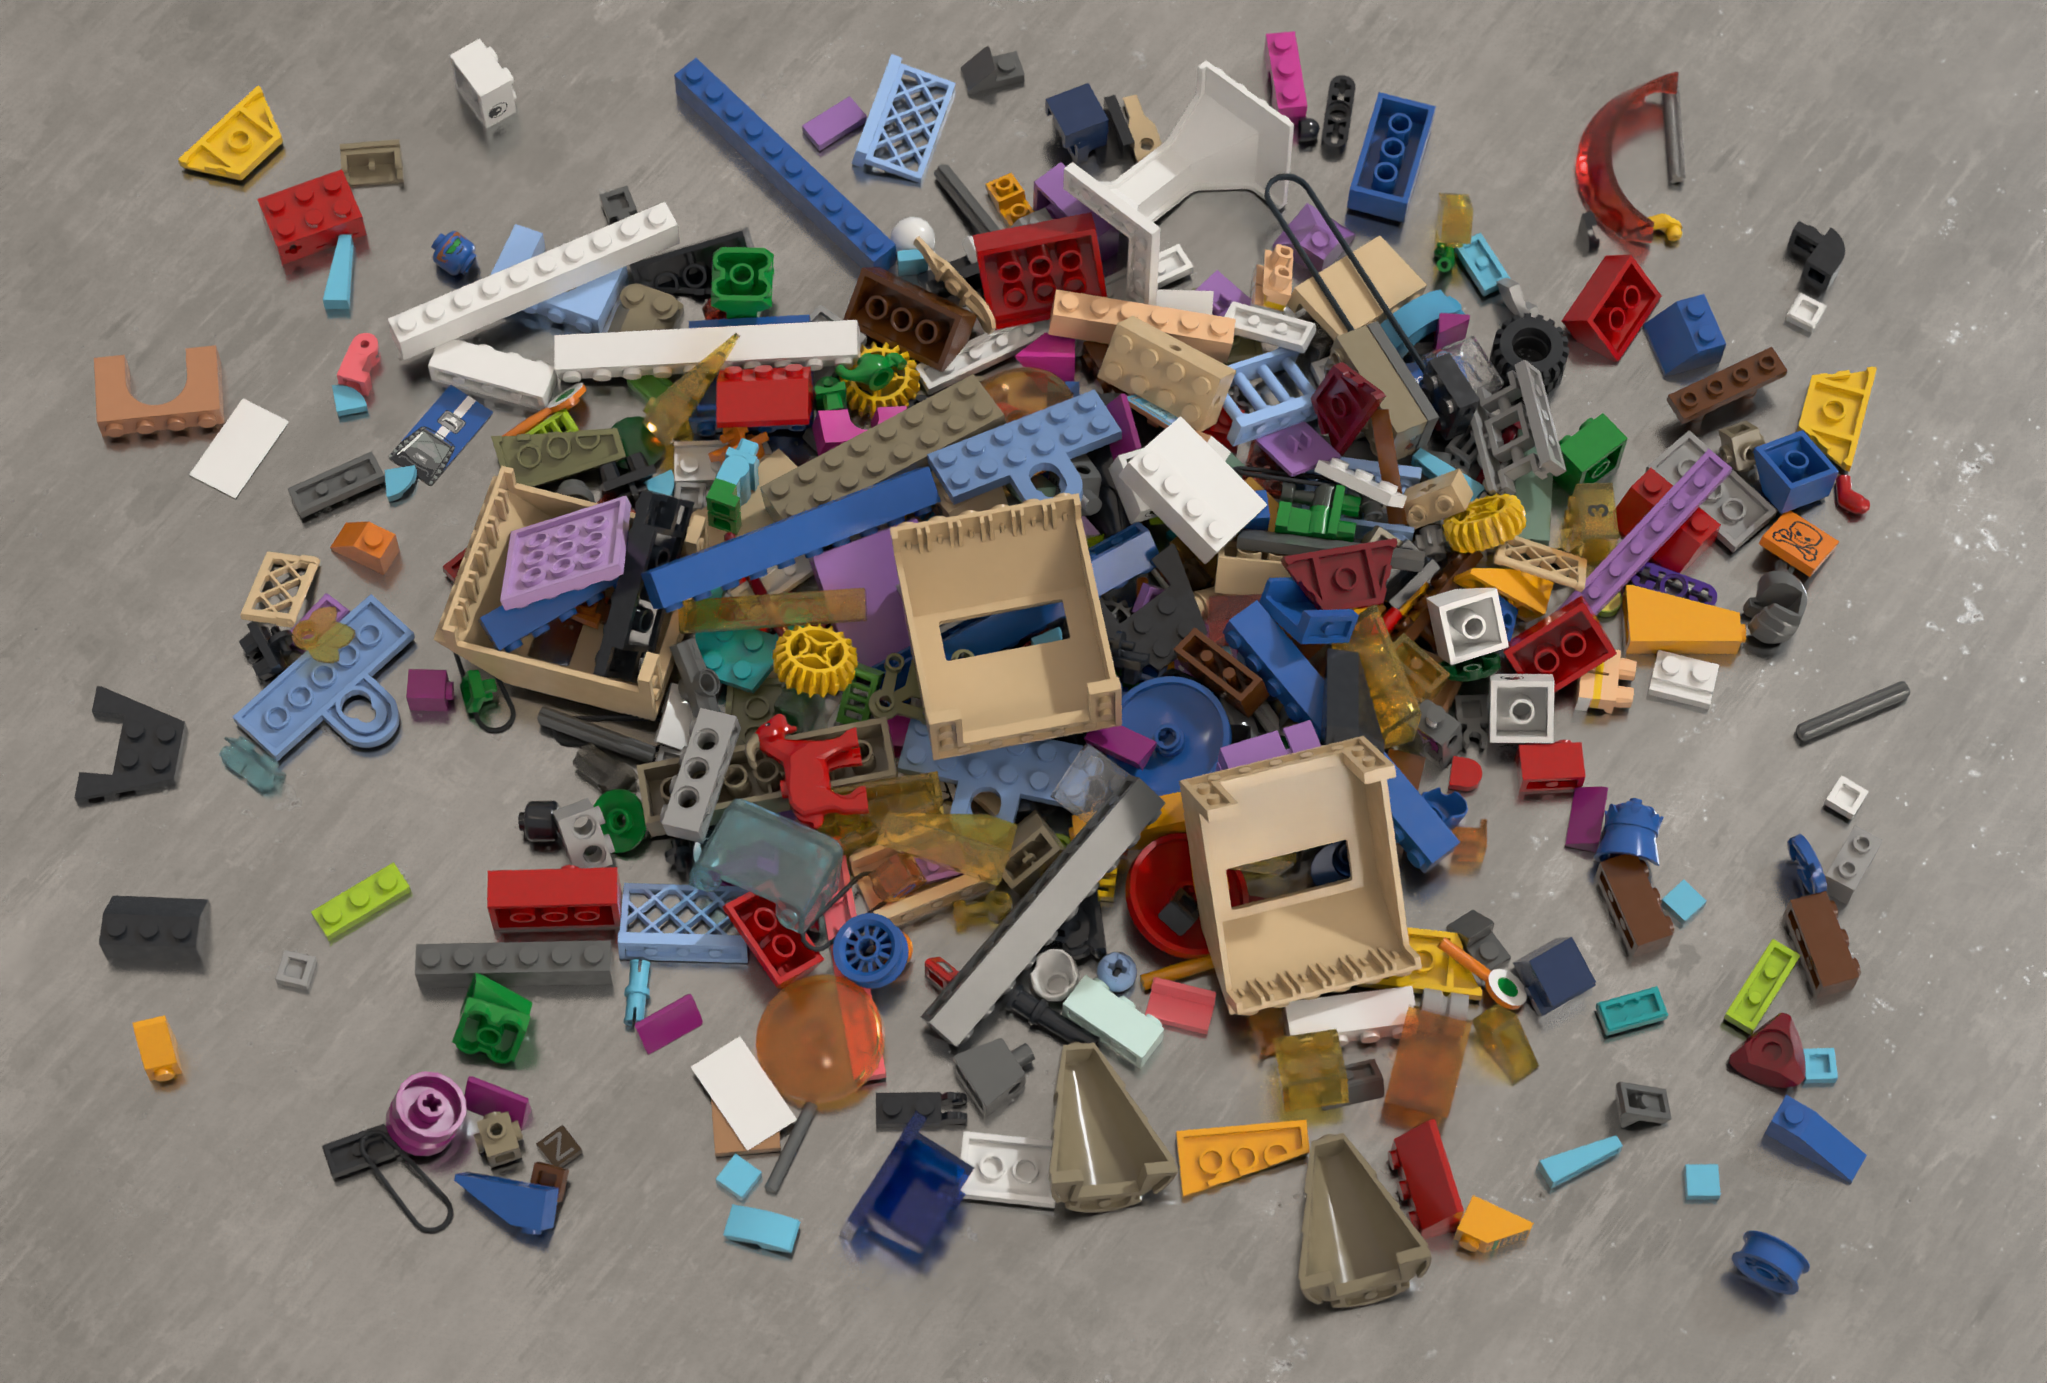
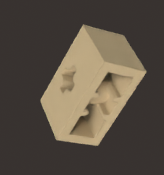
M1460 468L1406 488L1403 495L1407 496L1404 504L1407 522L1415 530L1466 511L1473 492Z

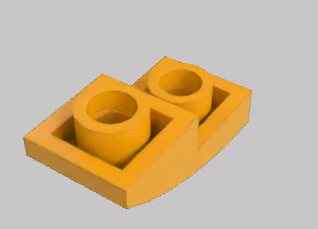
M1012 172L985 184L986 190L1007 228H1010L1019 218L1035 212L1027 202L1025 191Z

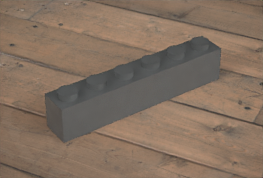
M611 940L416 944L415 976L419 988L469 987L475 972L488 977L502 986L613 984V950Z

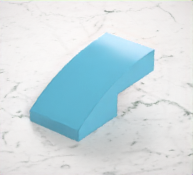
M732 1204L723 1235L728 1240L758 1244L762 1249L792 1253L801 1222L781 1214Z

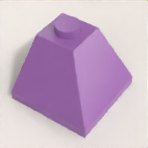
M1308 203L1288 225L1318 273L1332 265L1344 251L1318 209ZM1332 219L1349 245L1356 234ZM1283 231L1272 247L1275 248L1277 244L1292 248L1293 260L1308 269Z

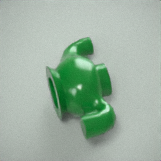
M866 353L858 359L855 369L848 370L843 365H838L835 368V373L845 380L869 385L870 390L877 391L886 387L892 380L894 370L891 367L895 366L898 370H902L907 366V361L898 353H889L886 356Z

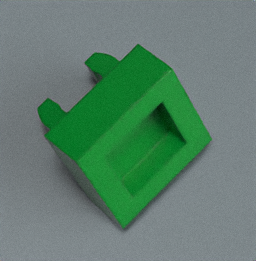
M479 670L467 671L460 684L466 713L479 712L483 702L493 700L492 692H497L495 679L482 680Z

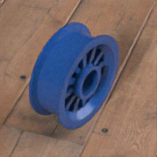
M865 913L851 918L840 928L833 944V957L840 972L850 981L863 988L875 989L890 984L902 973L908 959V943L902 931L888 918L879 914ZM876 945L874 954L865 957L868 947Z
M1760 1231L1745 1232L1743 1235L1745 1244L1741 1251H1737L1732 1255L1734 1265L1749 1279L1769 1290L1787 1295L1796 1294L1799 1290L1797 1283L1799 1277L1810 1270V1264L1807 1259L1794 1247L1775 1236Z

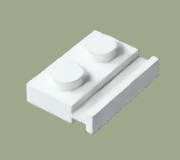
M720 440L674 442L675 483H705L706 486H711L721 468L720 461L711 462L708 453L727 445L728 442L725 444Z
M1658 650L1648 695L1709 709L1719 665Z

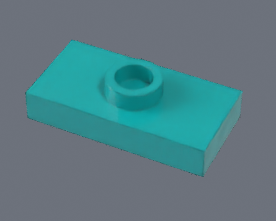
M1658 986L1598 1002L1595 1006L1606 1036L1668 1018V1012Z

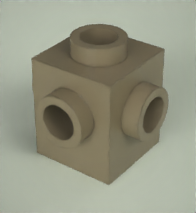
M1743 421L1720 429L1719 435L1722 446L1719 447L1721 459L1730 467L1740 472L1754 469L1756 467L1753 453L1754 448L1766 444L1759 428L1748 421Z
M492 1112L482 1118L483 1120L477 1121L479 1133L473 1135L479 1153L486 1151L490 1167L522 1158L517 1142L523 1139L518 1120L511 1122L508 1112Z

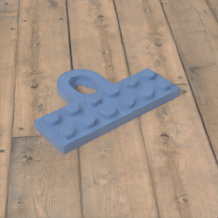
M1094 389L927 454L928 464L953 505L1009 483L1013 486L1022 503L1028 499L1044 500L1053 498L1047 497L1042 491L1036 490L1030 480L1034 474L1040 471L1056 473L1060 478V493H1079L1081 501L1083 496L1082 479L1070 459L1121 440L1122 431Z
M370 594L233 716L234 722L276 761L280 760L323 720L348 743L362 748L379 746L387 742L394 735L399 725L400 715L393 696L372 676L415 639L414 632ZM351 696H365L371 700V706L376 711V717L367 723L360 721L358 718H350L342 712L343 703Z
M911 718L897 770L898 773L956 784L957 788L950 811V823L953 834L960 843L968 848L989 850L1001 845L1010 836L1021 798L1083 811L1098 753L1096 748L1046 739L933 761L927 726L919 720ZM981 792H992L1001 800L999 813L992 818L991 823L987 827L979 828L973 823L974 814L971 810V802Z

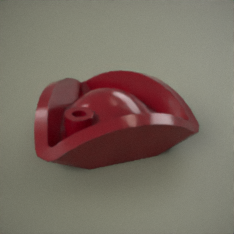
M1783 1012L1756 1030L1729 1056L1730 1064L1738 1072L1763 1085L1787 1088L1797 1086L1805 1079L1806 1064L1801 1039L1791 1016Z

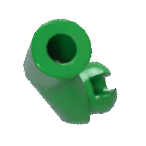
M1440 241L1436 245V250H1434V255L1440 258L1437 262V268L1441 272H1448L1455 266V248L1450 243L1447 245Z

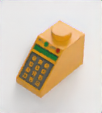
M1473 1195L1457 1228L1454 1239L1459 1241V1245L1466 1250L1477 1252L1478 1250L1485 1253L1527 1239L1533 1223Z

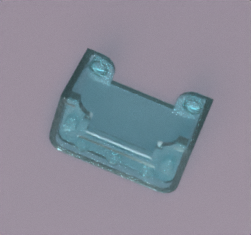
M735 799L725 809L690 872L689 885L705 892H714L719 888L722 880L768 899L777 903L776 916L779 922L784 927L803 935L838 890L843 849L830 836L749 801Z

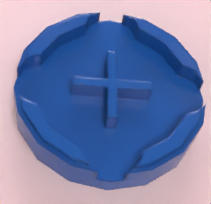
M1802 834L1789 838L1787 841L1789 856L1793 862L1798 860L1797 875L1810 894L1827 891V882L1823 869L1810 843Z

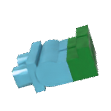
M741 438L736 449L728 447L725 453V460L706 496L708 526L725 532H732L737 536L742 526L741 506L750 499L751 490L756 491L759 485L758 467L760 462L756 456L759 450L757 443Z

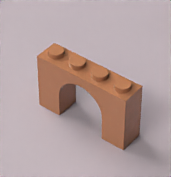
M216 345L186 348V385L175 399L160 405L144 404L132 397L130 369L125 355L94 358L96 417L101 435L120 437L129 433L150 434L158 430L180 431L187 427L200 426L210 428L216 424H224L221 359Z

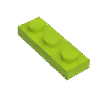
M393 862L311 911V914L327 940L330 941L410 893L411 888Z
M1772 939L1726 1012L1724 1019L1752 1035L1797 963L1800 954Z

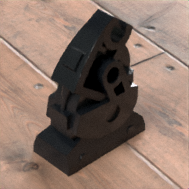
M1098 890L1082 900V903L1077 906L1079 909L1076 915L1071 920L1064 921L1057 930L1056 938L1049 945L1043 946L1036 956L1049 949L1063 950L1072 956L1074 960L1084 958L1090 954L1097 959H1102L1107 955Z

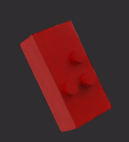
M565 865L560 869L488 871L487 908L493 930L620 927L622 890L618 868H579L575 865Z

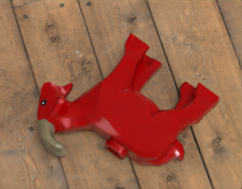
M777 714L761 725L746 742L745 754L749 765L753 769L757 768L755 757L760 750L784 767L786 779L780 780L782 798H789L791 811L800 822L812 824L814 829H818L824 822V816L829 813L841 815L869 813L865 785L857 787L851 794L844 796L836 794L831 790L830 771L838 768L863 766L856 727L847 730L840 737L828 740L785 739V736L796 732L797 727L790 726L784 715Z

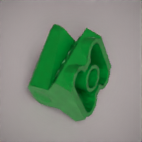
M721 247L713 253L711 306L725 311L727 319L760 317L761 311L771 308L772 287L775 276V269L773 268L774 254L766 248Z
M475 972L460 1009V1019L453 1035L452 1043L464 1053L484 1052L496 1063L514 1062L530 1021L533 1002L488 977Z

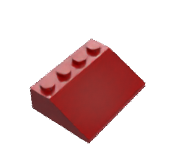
M1092 212L973 235L984 298L995 318V330L1050 320L1056 289L1108 298Z

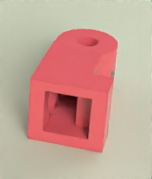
M361 333L355 336L337 373L339 385L352 387L361 395L367 397L372 389L370 371L372 367L378 364L381 357L378 341L374 335Z

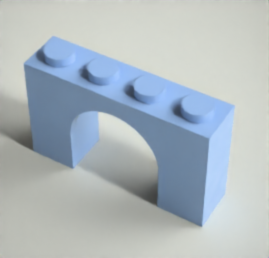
M515 224L490 275L542 254L545 250L543 233ZM627 266L580 285L571 291L564 292L526 308L523 311L529 314L537 313L546 316L555 323L561 324L564 322L575 326L584 333H601L627 280Z

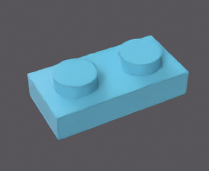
M1478 233L1455 244V253L1483 296L1499 290L1497 281L1506 277L1511 279L1482 233Z

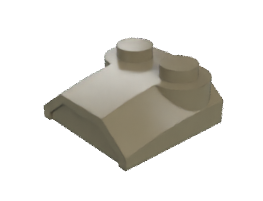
M630 284L620 294L621 302L608 332L676 329L684 312V305L668 293L641 284Z

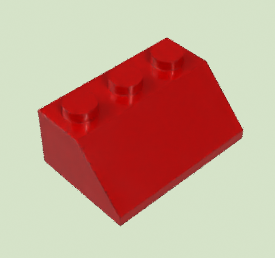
M1606 255L1562 319V323L1577 342L1613 362H1618L1662 295L1632 255Z
M790 364L785 366V368H772L769 365H760L754 369H742L741 367L732 366L720 370L717 379V428L809 424L814 401L811 366L803 367L801 364Z
M1650 468L1630 487L1606 523L1625 538L1666 495L1673 485L1654 469ZM1698 507L1650 560L1658 566L1683 574L1715 542L1721 524Z
M1582 595L1512 638L1508 642L1509 647L1503 649L1504 654L1517 674H1553L1554 693L1617 654L1602 625Z
M771 881L730 901L722 907L777 988L785 989L802 980L824 961L820 952L811 951L802 943L800 935L803 927ZM805 933V938L810 945L815 946L812 940L807 935V933Z
M1432 1119L1394 1138L1391 1151H1388L1390 1166L1392 1170L1397 1169L1401 1180L1397 1182L1399 1195L1402 1201L1407 1200L1410 1209L1407 1212V1218L1424 1239L1457 1231L1464 1213L1436 1121Z

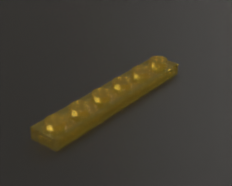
M865 588L707 598L696 602L694 600L682 601L684 607L678 609L679 632L681 634L795 625L803 626L807 622L810 625H817L819 623H847L867 621V596Z

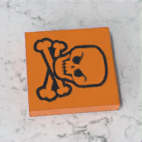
M1790 510L1779 517L1762 536L1758 544L1811 577L1836 549L1839 541Z

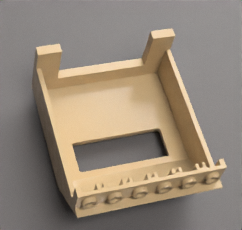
M501 466L498 476L494 475L492 477L433 640L504 683L655 721L675 663L669 646L683 640L695 604L693 597L682 601L684 607L671 612H665L655 653L646 652L637 678L638 683L593 674L595 657L600 650L604 635V625L601 623L598 629L583 624L569 666L529 657L528 655L534 641L532 633L521 639L524 645L510 653H506L505 650H495L478 620L502 605L500 599L511 531L598 504L516 483L514 468ZM630 512L628 532L633 526L636 514L634 512ZM693 515L691 524L687 529L680 558L709 548L706 517ZM613 586L606 590L605 597L611 599L612 593L615 590Z
M1060 493L1053 498L1044 500L1028 499L1022 504L1011 506L1000 504L992 507L990 510L979 512L968 510L952 517L935 516L928 521L919 523L903 522L896 527L890 528L904 615L933 761L1122 725V689L1119 677L1116 678L1082 522L1079 493ZM1059 602L1063 603L1070 634L1069 639L947 661L945 658L939 628L940 624Z
M1364 736L1179 781L1201 929L1230 1015H1254L1259 1010L1268 1007L1281 1008L1287 1006L1292 1001L1300 999L1312 1000L1318 998L1323 993L1331 991L1344 992L1349 990L1351 986L1363 983L1375 984L1380 982L1382 978L1407 976L1414 970L1422 969L1421 957L1409 945L1387 779L1396 777L1395 765ZM1346 840L1351 874L1349 878L1231 907L1226 875L1227 869Z

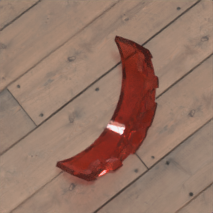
M1677 71L1631 88L1606 103L1587 125L1578 146L1579 155L1576 158V175L1585 204L1589 211H1592L1602 223L1612 230L1615 236L1622 240L1652 243L1654 222L1631 204L1617 182L1612 163L1614 135L1626 110L1641 107L1648 95L1652 93L1677 94L1679 76Z

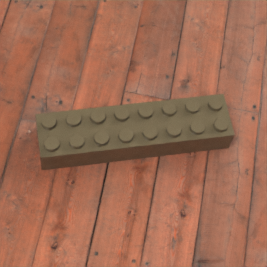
M972 374L761 486L760 490L765 509L774 522H777L916 468L929 466L932 472L933 470L928 464L927 454L1006 424L1005 415L975 375Z
M886 717L785 736V739L821 741L840 737L847 730L856 727L863 766L838 768L830 771L831 790L836 794L844 796L851 794L857 787L864 785L866 786L867 795L901 788L891 731ZM746 744L735 746L709 826L791 810L789 798H782L780 780L786 779L784 767L760 750L755 757L757 768L753 769L749 765L745 754ZM680 757L637 765L645 824L651 837L666 834L660 822V814L663 805L669 803L671 797L670 783L673 776L679 773L681 767L679 764ZM697 771L693 774L692 778H702L706 772ZM687 800L682 807L690 808L696 803V800Z

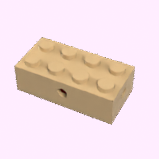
M1131 316L1117 323L1097 377L1130 395L1136 394L1178 418L1181 416L1193 429L1202 432L1216 424L1236 370L1135 316Z

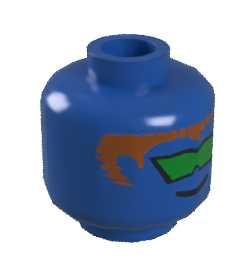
M451 231L446 236L441 233L431 246L435 250L432 257L434 263L453 276L459 273L466 274L477 259L474 243L457 231Z

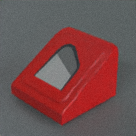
M941 957L928 958L925 961V975L943 990L959 972Z

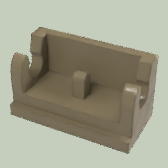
M399 139L340 144L341 169L350 187L404 183L403 154Z

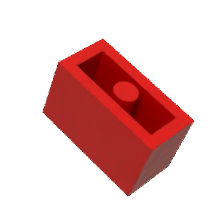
M1559 740L1552 744L1524 743L1518 746L1515 761L1519 792L1574 790L1575 787L1583 786L1586 775L1582 742Z

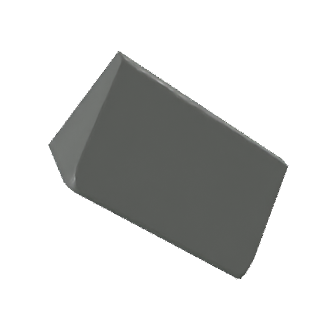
M1375 1059L1312 1073L1323 1110L1377 1099L1385 1095L1384 1079Z

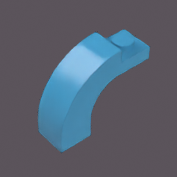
M1440 289L1417 297L1402 306L1393 315L1414 346L1422 338L1436 331L1440 313H1465L1462 311L1461 304L1456 299L1446 296ZM1387 318L1380 325L1400 357L1403 358L1408 353V349Z

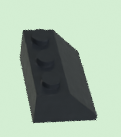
M113 895L103 912L99 945L106 958L202 961L209 899Z

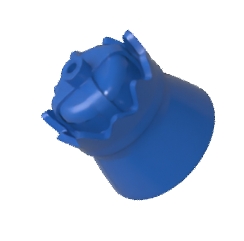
M1630 798L1626 803L1617 805L1611 803L1608 811H1605V834L1596 850L1594 859L1597 862H1602L1608 859L1610 853H1620L1638 856L1649 860L1656 866H1660L1656 838L1658 837L1664 817H1659V814H1656V811L1651 806L1642 805L1641 799Z

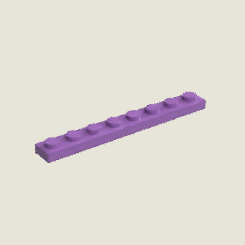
M1708 449L1586 578L1583 592L1574 591L1557 610L1582 595L1595 616H1597L1730 475L1732 467Z

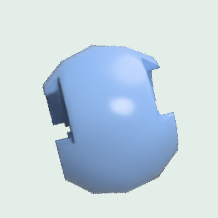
M1112 952L1100 960L1096 974L1098 979L1102 980L1109 987V991L1122 992L1130 988L1135 982L1137 968L1130 956L1123 952ZM1116 967L1122 969L1118 977L1112 975V971Z

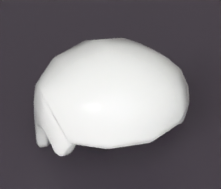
M908 217L900 220L892 229L890 238L896 244V254L897 251L917 249L913 243L918 236L933 250L935 234L929 223L919 217Z
M1049 949L1037 956L1036 965L1033 972L1030 973L1033 989L1038 996L1047 1001H1063L1078 985L1080 975L1072 956L1063 950Z

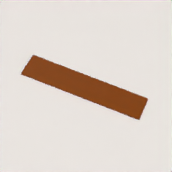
M1376 409L1371 419L1381 480L1398 486L1397 492L1402 494L1389 409ZM1386 506L1389 524H1407L1405 506L1403 508Z

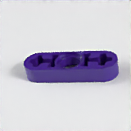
M1647 562L1638 573L1648 569L1650 571L1649 576L1658 579L1659 573L1665 575L1660 582L1659 591L1653 589L1656 585L1653 581L1647 580L1645 584L1639 583L1640 577L1636 576V574L1630 580L1634 586L1668 594L1665 591V583L1670 579H1677L1681 582L1683 590L1675 596L1684 598L1688 590V584L1694 585L1691 590L1693 593L1701 594L1702 590L1708 592L1707 597L1712 600L1704 604L1715 606L1717 601V592L1712 585ZM1689 595V600L1698 602L1697 597Z

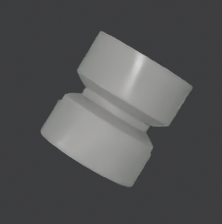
M1424 988L1419 1011L1418 1029L1436 1032L1440 1027L1443 1028L1444 1033L1463 1036L1469 995L1451 992L1448 996H1444L1441 990Z

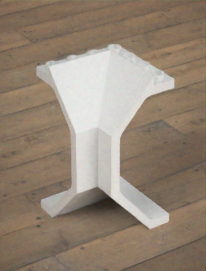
M1206 60L1198 66L1195 96L1167 140L1112 182L1097 181L1073 162L1064 168L1063 189L1129 238L1126 297L1129 300L1156 306L1161 228L1154 222L1195 191L1248 189L1265 199V187L1269 180L1278 174H1290L1294 123L1287 116L1281 115L1270 107L1266 101L1259 99L1248 91L1244 85L1237 83L1227 76L1223 70ZM1289 180L1278 181L1270 188L1269 194L1278 210L1287 204Z

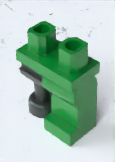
M1284 482L1275 523V532L1354 542L1357 523L1341 521V515L1358 517L1361 497L1345 494L1346 486L1343 485L1333 487L1322 484L1315 491L1295 490L1296 485L1293 483ZM1293 502L1302 505L1310 506V508L1308 510L1292 507Z

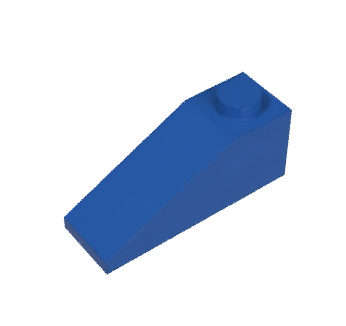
M1788 1095L1785 1096L1764 1133L1849 1183L1853 1181L1867 1156L1816 1111Z
M469 1171L455 1174V1182L507 1223L522 1227L521 1232L540 1235L541 1230L554 1227L559 1188Z

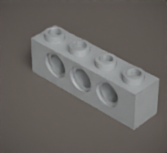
M700 708L697 718L694 717L689 727V736L691 737L688 746H684L680 753L679 764L681 767L679 773L673 776L670 783L671 797L669 803L663 805L660 814V822L667 835L704 843L741 731L737 716ZM707 742L715 743L714 747L709 750L701 749ZM697 771L706 772L702 778H692L693 774ZM687 800H696L692 807H682Z

